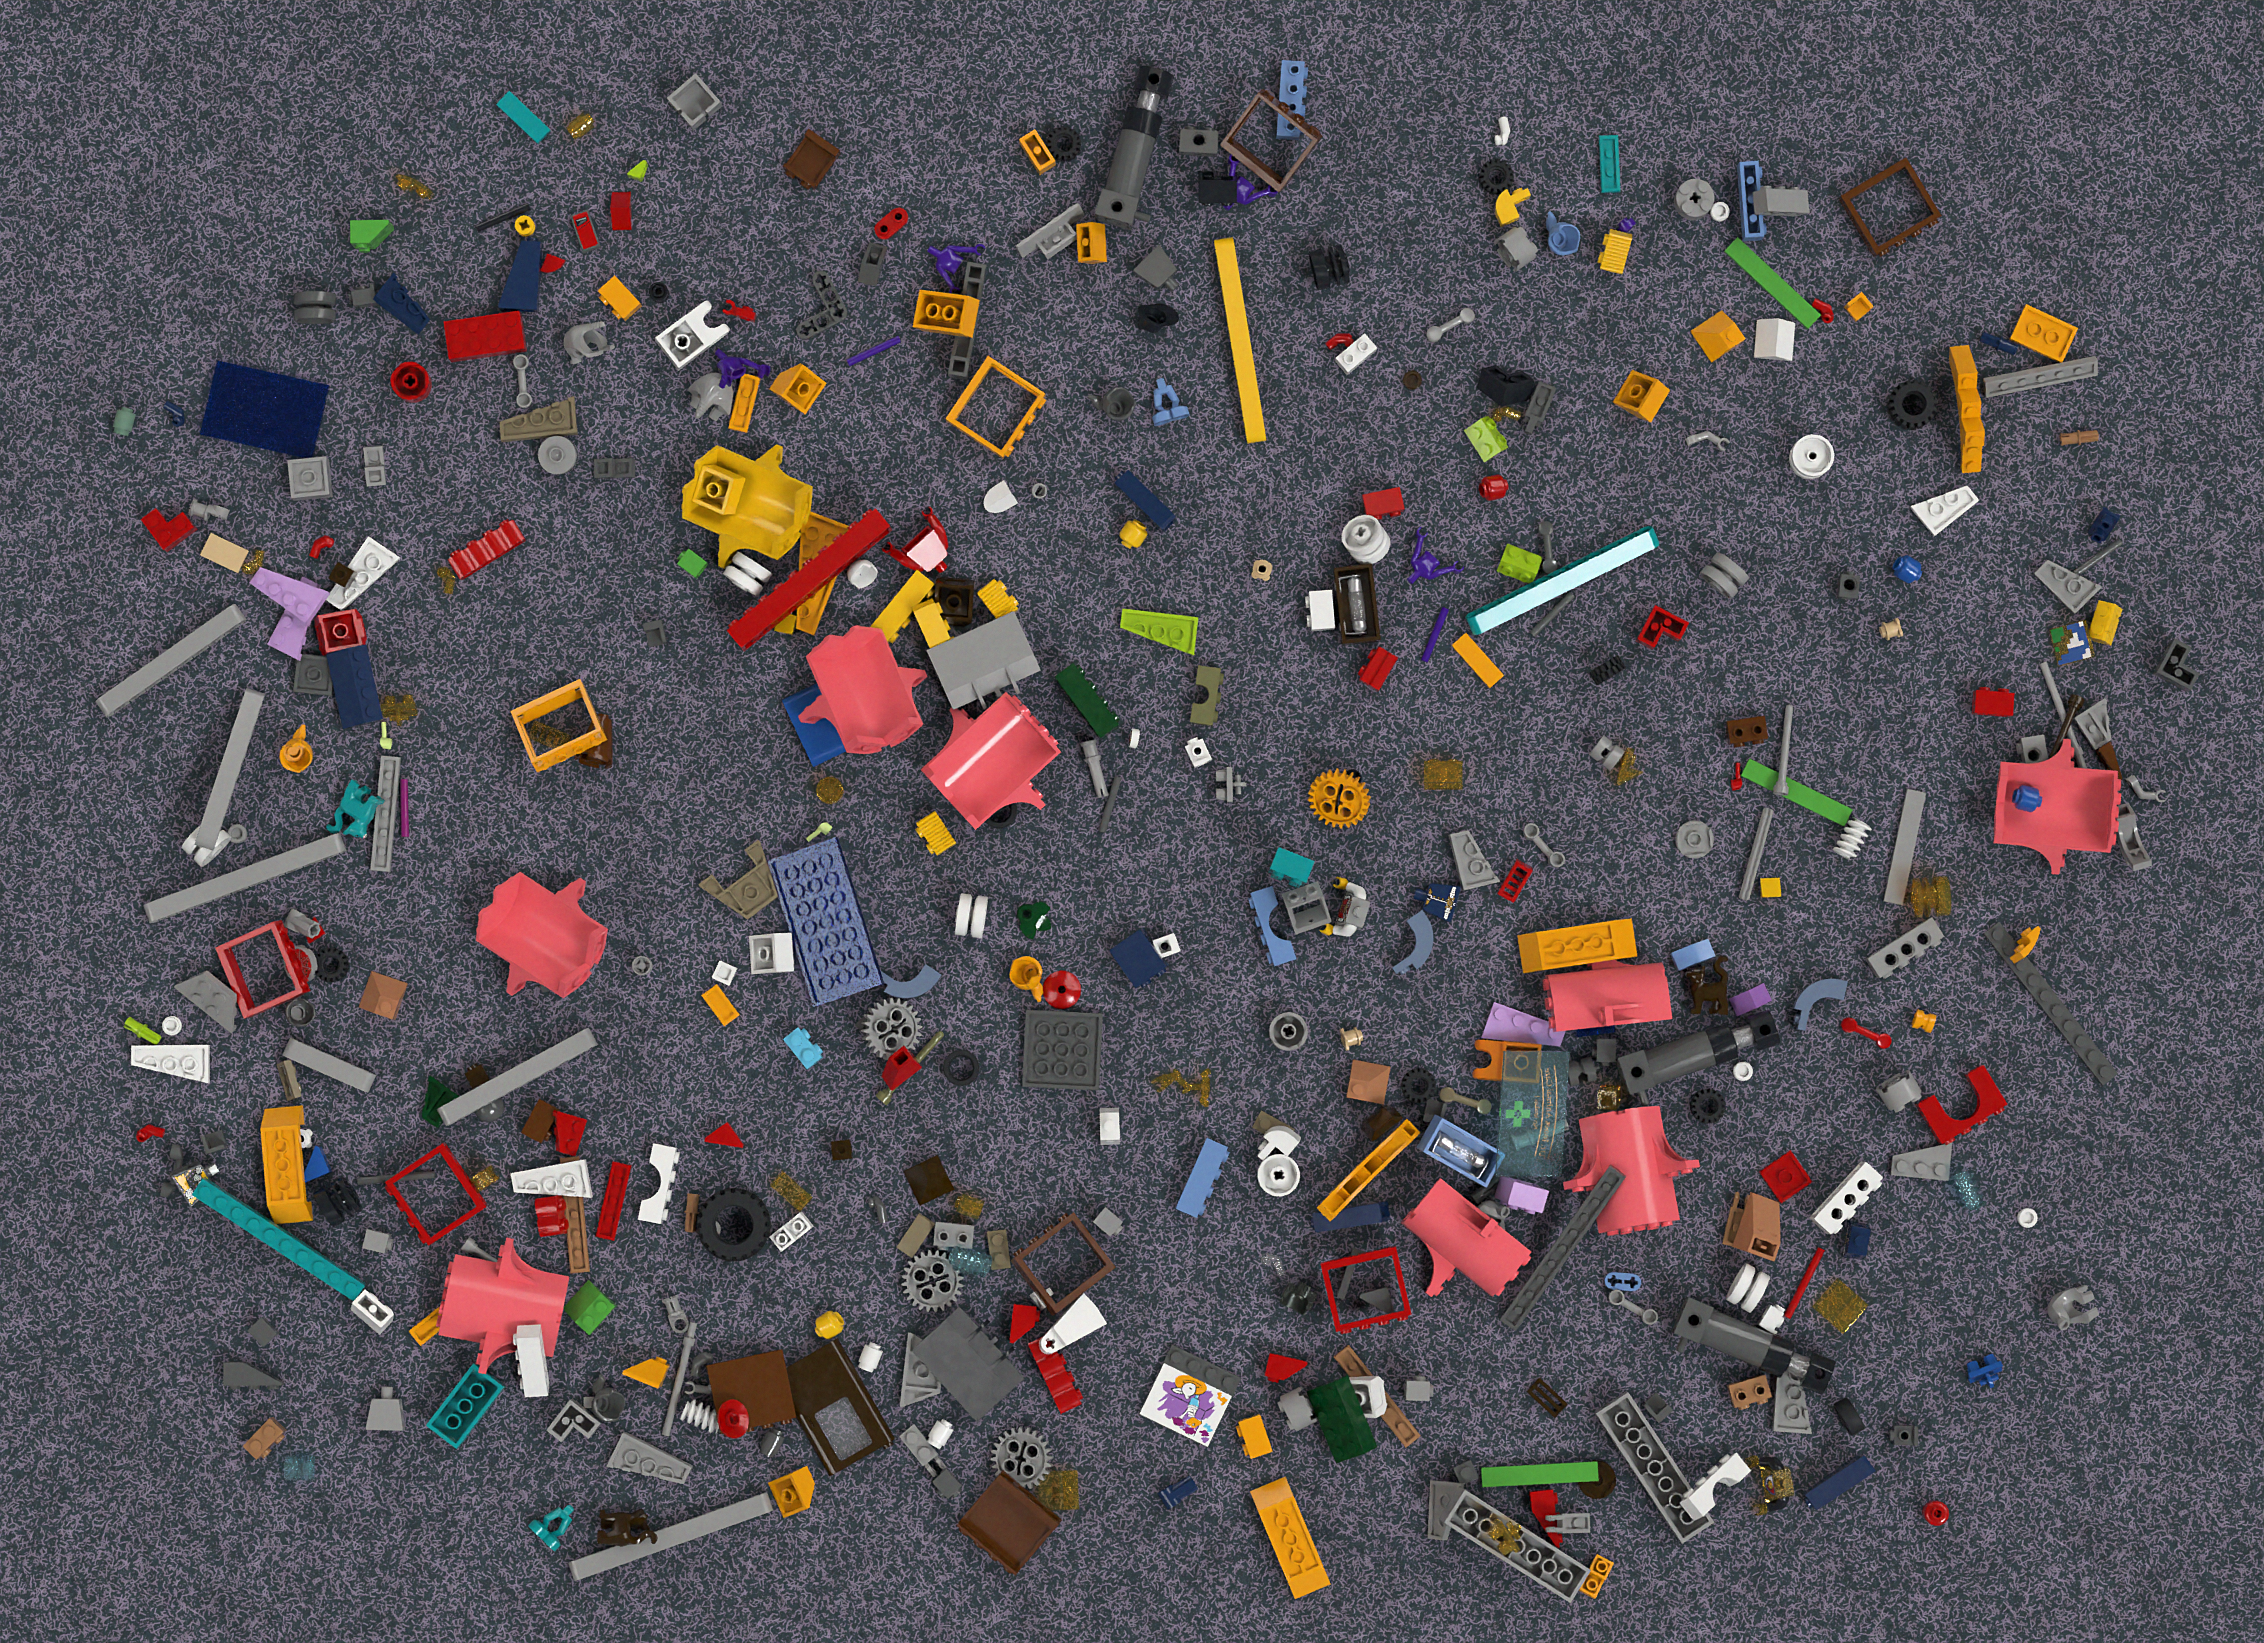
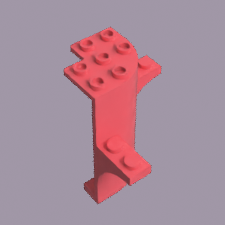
M859 625L853 626L844 636H826L806 656L822 695L818 696L811 705L804 709L798 716L801 723L815 724L823 718L828 719L837 729L847 753L870 754L880 752L882 747L889 744L890 747H893L903 742L923 725L912 698V687H916L928 676L925 670L898 667L882 629Z
M1007 692L975 720L972 717L968 719L970 716L963 708L961 710L950 708L949 711L954 722L950 739L944 748L921 769L935 787L975 830L997 810L1012 803H1030L1041 810L1045 806V803L1041 800L1043 795L1036 788L1032 789L1034 785L1030 780L1061 753L1057 748L1059 743L1049 734V731L1042 724L1038 726L1040 722L1033 715L1030 717L1031 712L1015 695L1011 697Z
M2063 739L2058 753L2043 762L2032 764L2000 762L1996 791L1994 843L2020 845L2040 852L2049 861L2051 874L2057 875L2060 873V867H2064L2065 856L2062 855L2066 854L2067 849L2111 853L2112 845L2116 844V834L2114 832H2118L2119 821L2115 819L2118 818L2119 813L2117 805L2121 803V793L2118 792L2121 789V779H2118V771L2074 768V761H2071L2074 758V747H2071V739ZM2022 785L2037 788L2040 796H2042L2041 806L2037 807L2033 812L2018 810L2014 803H2012V795L2016 788Z
M519 872L501 885L496 886L493 891V903L479 912L476 941L510 963L506 992L511 996L523 989L526 981H534L547 987L560 997L565 998L592 974L590 969L593 967V964L599 963L604 952L608 929L590 918L580 908L578 900L584 896L586 881L582 878L571 882L567 887L554 894Z
M1616 960L1588 963L1587 967L1591 966V970L1545 975L1546 979H1542L1543 990L1547 991L1548 998H1545V1008L1551 1013V1017H1548L1549 1028H1553V1032L1672 1019L1668 982L1662 962L1628 965Z
M1660 1107L1630 1108L1579 1119L1583 1142V1161L1576 1176L1569 1181L1563 1182L1564 1190L1572 1189V1192L1575 1193L1584 1191L1585 1188L1586 1191H1592L1610 1165L1626 1175V1178L1596 1218L1598 1232L1607 1233V1236L1619 1234L1618 1232L1620 1231V1235L1632 1233V1229L1634 1231L1646 1230L1645 1227H1647V1230L1658 1229L1660 1224L1661 1227L1673 1225V1221L1680 1220L1672 1177L1679 1176L1678 1172H1681V1174L1692 1173V1169L1699 1168L1700 1165L1699 1160L1685 1159L1671 1148L1664 1133Z
M1441 1178L1437 1180L1416 1208H1412L1401 1222L1402 1225L1424 1242L1431 1254L1433 1273L1431 1281L1425 1290V1293L1430 1297L1433 1295L1437 1296L1444 1287L1441 1285L1445 1280L1449 1281L1456 1273L1453 1271L1455 1267L1490 1296H1499L1505 1289L1504 1285L1508 1280L1513 1281L1519 1274L1517 1269L1521 1265L1525 1266L1531 1259L1529 1256L1531 1251L1501 1228L1498 1222L1478 1209Z
M506 1238L505 1245L500 1246L498 1256L502 1258L498 1257L497 1262L455 1254L454 1262H449L447 1271L451 1275L447 1274L444 1287H448V1289L444 1288L442 1300L445 1301H441L439 1314H442V1316L438 1315L436 1327H440L438 1335L480 1343L479 1350L483 1352L478 1353L476 1364L480 1365L478 1373L486 1374L488 1367L494 1360L502 1355L516 1351L517 1345L513 1343V1334H517V1326L541 1324L545 1356L553 1357L569 1276L544 1272L529 1266L517 1255L514 1248V1239Z

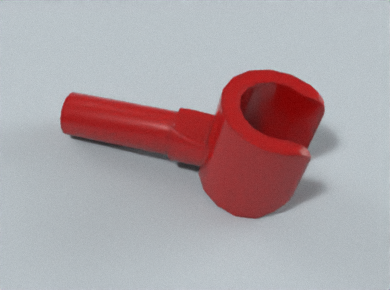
M1735 763L1736 779L1730 780L1733 791L1742 787L1740 763Z

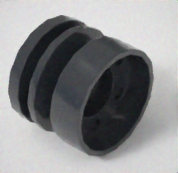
M1341 244L1335 246L1336 254H1334L1331 246L1328 247V256L1324 255L1322 249L1309 251L1310 265L1318 291L1330 288V279L1334 278L1337 286H1340V276H1342L1344 284L1350 283L1349 263Z
M343 1176L338 1178L339 1185L335 1181L331 1182L333 1192L323 1187L313 1193L317 1205L332 1227H336L345 1221L344 1211L350 1217L355 1215L353 1209L357 1213L363 1211L356 1190Z

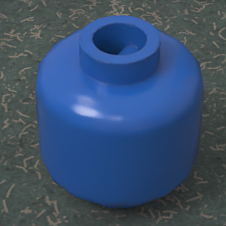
M1908 555L1898 557L1893 564L1894 575L1908 584L1914 580L1918 581L1922 575L1921 563Z
M2022 785L2014 790L2012 803H2014L2018 810L2033 812L2037 807L2041 806L2042 796H2040L2037 788Z

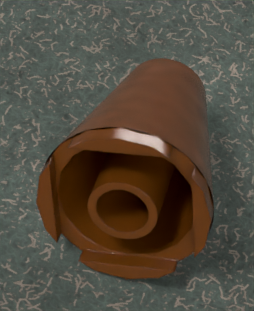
M598 714V719L607 740L580 754H576L574 759H579L578 763L585 766L599 768V765H605L604 769H609L613 764L612 720L606 714ZM591 721L585 734L596 729L593 721Z

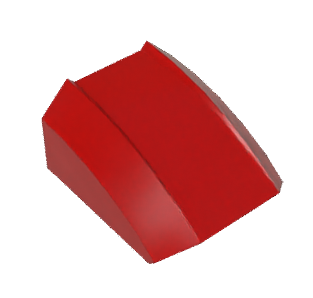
M357 609L318 615L314 618V627L322 655L365 645L367 636L362 616Z

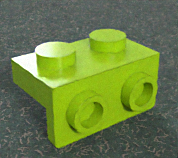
M1489 416L1481 418L1464 430L1484 463L1508 448L1505 437L1498 432L1496 423Z
M1507 544L1497 572L1529 584L1534 581L1543 557Z

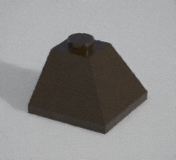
M939 1155L903 1171L919 1206L955 1190Z

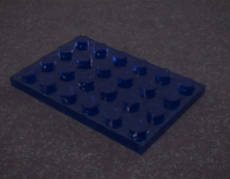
M217 360L200 435L300 458H313L330 386Z

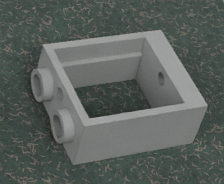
M1318 881L1282 894L1295 935L1332 922ZM1319 899L1320 905L1293 914L1292 908Z

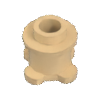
M1266 560L1255 561L1251 574L1252 577L1268 581L1272 571V564ZM1264 567L1266 571L1261 573L1258 569Z
M1898 618L1893 619L1892 622H1882V626L1879 627L1881 637H1885L1887 641L1891 637L1903 636Z
M1353 1027V1030L1344 1032L1343 1028L1340 1029L1341 1042L1346 1051L1349 1050V1046L1361 1045V1041H1363L1361 1030Z

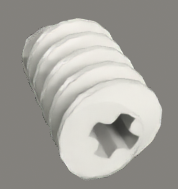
M1852 817L1854 821L1849 820L1847 822L1850 827L1844 828L1847 834L1840 835L1843 841H1837V845L1840 848H1833L1834 852L1848 860H1851L1850 857H1857L1853 852L1854 850H1861L1857 844H1864L1861 836L1868 837L1864 831L1872 830L1866 823Z
M693 1399L690 1403L687 1402L680 1420L683 1421L688 1417L687 1422L689 1424L695 1420L694 1425L696 1427L702 1423L703 1430L709 1426L710 1433L715 1429L717 1433L719 1427L715 1409L710 1412V1405L703 1409V1402L696 1406V1399Z

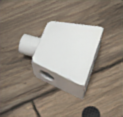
M1100 1108L1101 1145L1120 1144L1119 1108Z

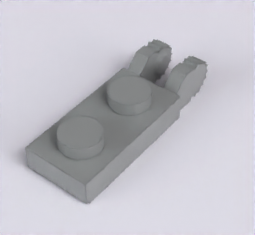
M915 1424L899 1436L921 1465L925 1466L933 1477L937 1476V1473L928 1463L933 1458L943 1470L946 1468L936 1450L927 1442V1439Z
M1590 1513L1545 1516V1520H1557V1528L1548 1527L1546 1532L1590 1533Z

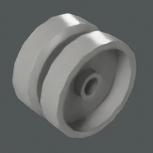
M1717 552L1711 559L1713 566L1706 565L1700 572V575L1723 596L1732 599L1738 592L1736 585L1743 586L1749 579V576L1735 562L1722 553Z

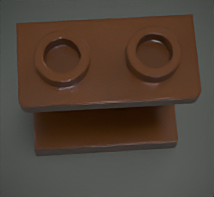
M808 129L804 134L805 138L788 162L784 163L783 169L785 170L784 174L791 179L795 177L799 179L801 186L807 190L812 188L815 191L841 152L838 148Z

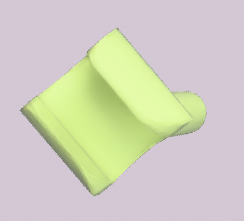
M381 722L382 737L380 744L384 749H391L392 739L386 738V722Z
M827 822L822 823L815 832L806 838L807 841H811L821 832L827 835L832 826Z

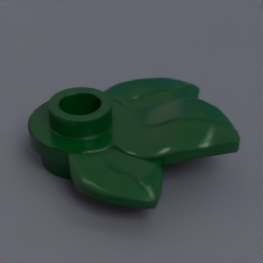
M1037 902L1033 905L1023 904L1018 908L1017 917L1021 921L1020 929L1027 938L1033 939L1036 930L1047 931L1051 929L1050 920L1045 915L1050 910L1047 904ZM1024 910H1028L1030 912L1029 917L1023 916Z

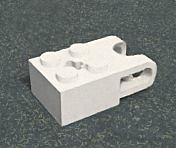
M704 301L655 337L656 343L678 371L730 331L726 324H721L716 328H709L705 325L703 318L711 310L709 301ZM679 339L687 341L685 347L678 346Z

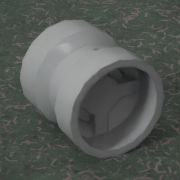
M639 956L632 962V968L636 974L645 976L652 971L653 964L649 958Z

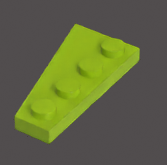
M1122 609L1121 629L1194 656L1198 617Z

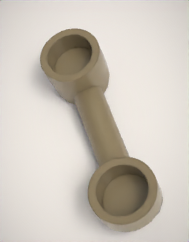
M1450 1087L1440 1090L1439 1097L1446 1103L1456 1101L1476 1108L1480 1114H1487L1491 1110V1103L1487 1099L1477 1101L1456 1094Z

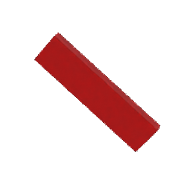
M612 1162L595 1237L615 1241L632 1165Z

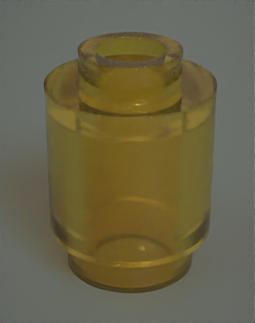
M582 112L568 123L569 126L566 129L576 140L594 128L592 124L595 121L589 113L585 115Z

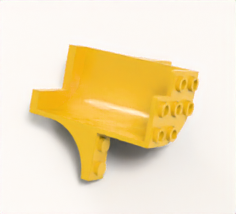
M776 444L764 455L756 459V461H753L716 445L704 456L696 460L694 464V479L685 484L682 489V518L720 535L718 539V566L725 569L730 565L739 549L755 550L778 560L800 538L801 533L799 531L802 524H807L810 515L813 486L788 476L779 468V465L782 463V446ZM715 464L746 478L735 514L722 515L692 501L703 465Z

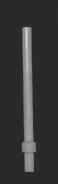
M2047 662L2040 664V667L2063 724L2067 714ZM2070 725L2066 736L2068 739H2071V747H2074V758L2079 768L2087 769L2082 756L2084 754L2083 750L2079 747Z
M695 1322L689 1323L687 1335L683 1339L682 1344H684L662 1431V1435L665 1436L670 1435L691 1347L695 1343L694 1335L697 1327Z

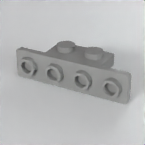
M1079 203L1069 207L1065 212L1053 218L1045 226L1037 229L1035 233L1017 244L1016 248L1021 257L1023 258L1039 248L1045 257L1049 259L1077 240V233L1070 225L1084 216Z

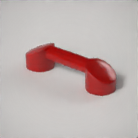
M1850 1017L1844 1018L1841 1021V1029L1846 1033L1856 1032L1876 1041V1045L1881 1049H1886L1891 1045V1037L1886 1033L1877 1034L1857 1025L1856 1020Z

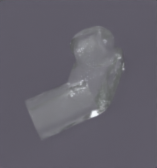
M1271 1253L1263 1254L1261 1257L1263 1265L1274 1267L1277 1276L1286 1274L1279 1256Z

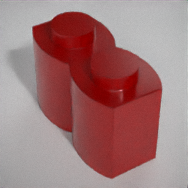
M562 1195L535 1199L540 1237L567 1233L569 1222L565 1217L566 1201Z

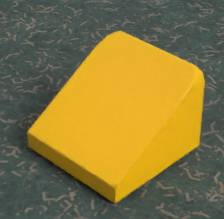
M790 614L775 626L774 631L793 635L797 616Z
M1760 878L1761 898L1781 897L1780 878Z

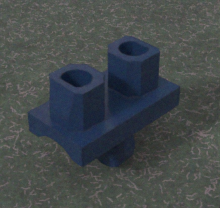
M2103 507L2087 532L2091 535L2090 539L2097 543L2104 542L2121 515L2114 514L2106 507Z

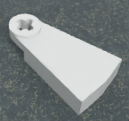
M1083 1293L1077 1297L1040 1339L1039 1348L1045 1354H1052L1107 1323L1098 1308ZM1047 1341L1053 1342V1344L1051 1345L1052 1348H1047L1045 1346L1047 1344Z

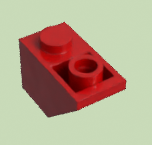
M903 1046L888 1058L881 1077L890 1090L893 1091L919 1071L922 1066L913 1053Z

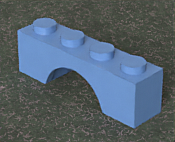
M1273 886L1250 893L1251 897L1248 898L1251 909L1255 908L1257 916H1254L1257 927L1261 926L1263 934L1260 935L1263 946L1267 945L1269 952L1266 953L1269 964L1273 963L1275 967L1296 960L1291 941L1282 940L1275 936L1269 926L1270 913L1278 905Z

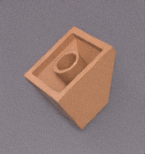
M371 971L359 1008L396 1020L408 983Z
M1353 1060L1346 1097L1384 1105L1391 1067Z

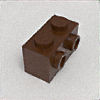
M1765 716L1725 722L1728 745H1733L1734 748L1744 747L1747 742H1752V745L1764 744V740L1768 739Z

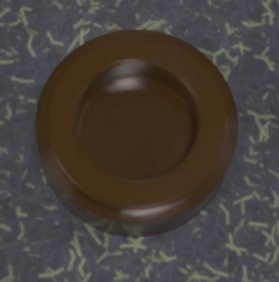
M1408 371L1403 377V385L1409 390L1418 389L1422 383V377L1417 371Z

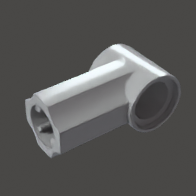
M291 908L284 922L285 927L310 938L317 936L321 930L319 923Z

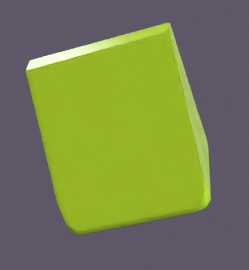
M642 160L627 173V176L640 182L643 181L648 168L647 161Z

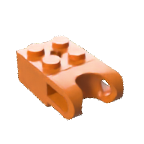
M1479 1039L1475 1041V1048L1478 1051L1487 1052L1491 1056L1492 1061L1487 1068L1474 1069L1472 1072L1474 1079L1538 1085L1542 1044ZM1520 1058L1524 1059L1523 1062H1526V1065H1523L1522 1068L1515 1064Z

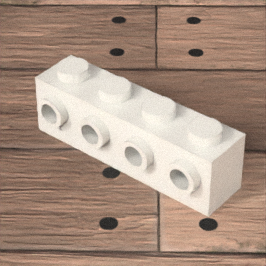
M541 1324L517 1326V1334H513V1343L517 1345L515 1351L516 1360L520 1361L518 1363V1375H522V1378H520V1389H524L525 1397L548 1396L549 1377Z

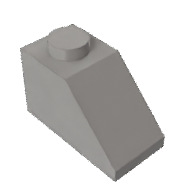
M1107 1207L1093 1220V1223L1110 1237L1112 1234L1116 1236L1123 1229L1121 1226L1123 1221Z

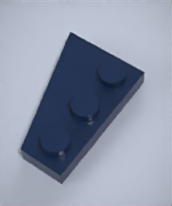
M393 273L374 296L373 300L419 335L430 321V318L419 304L407 294L409 291L405 286L402 287L397 281L398 277Z

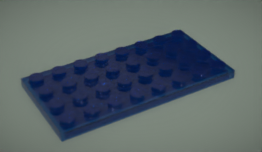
M838 837L768 860V866L789 932L792 933L793 945L813 1007L884 984Z

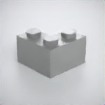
M572 1398L546 1431L560 1442L567 1438L573 1428L589 1439L602 1424V1421Z

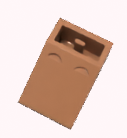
M1750 1192L1732 1247L1775 1261L1781 1243L1779 1202Z

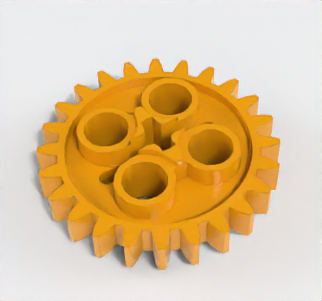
M1338 768L1335 773L1331 769L1328 770L1327 775L1322 772L1320 777L1317 776L1314 780L1315 782H1312L1308 792L1310 795L1308 801L1312 802L1310 808H1315L1313 814H1320L1319 821L1323 818L1326 819L1325 825L1332 822L1333 828L1336 824H1339L1340 829H1342L1344 824L1348 828H1350L1352 823L1357 825L1358 820H1363L1370 806L1369 800L1371 796L1367 795L1369 789H1363L1365 782L1359 783L1360 777L1354 779L1353 772L1350 775H1346V769H1344L1343 773H1340ZM1340 784H1342L1343 790L1340 796L1341 802L1338 806V813H1336L1335 809L1339 799L1338 794L1340 792Z

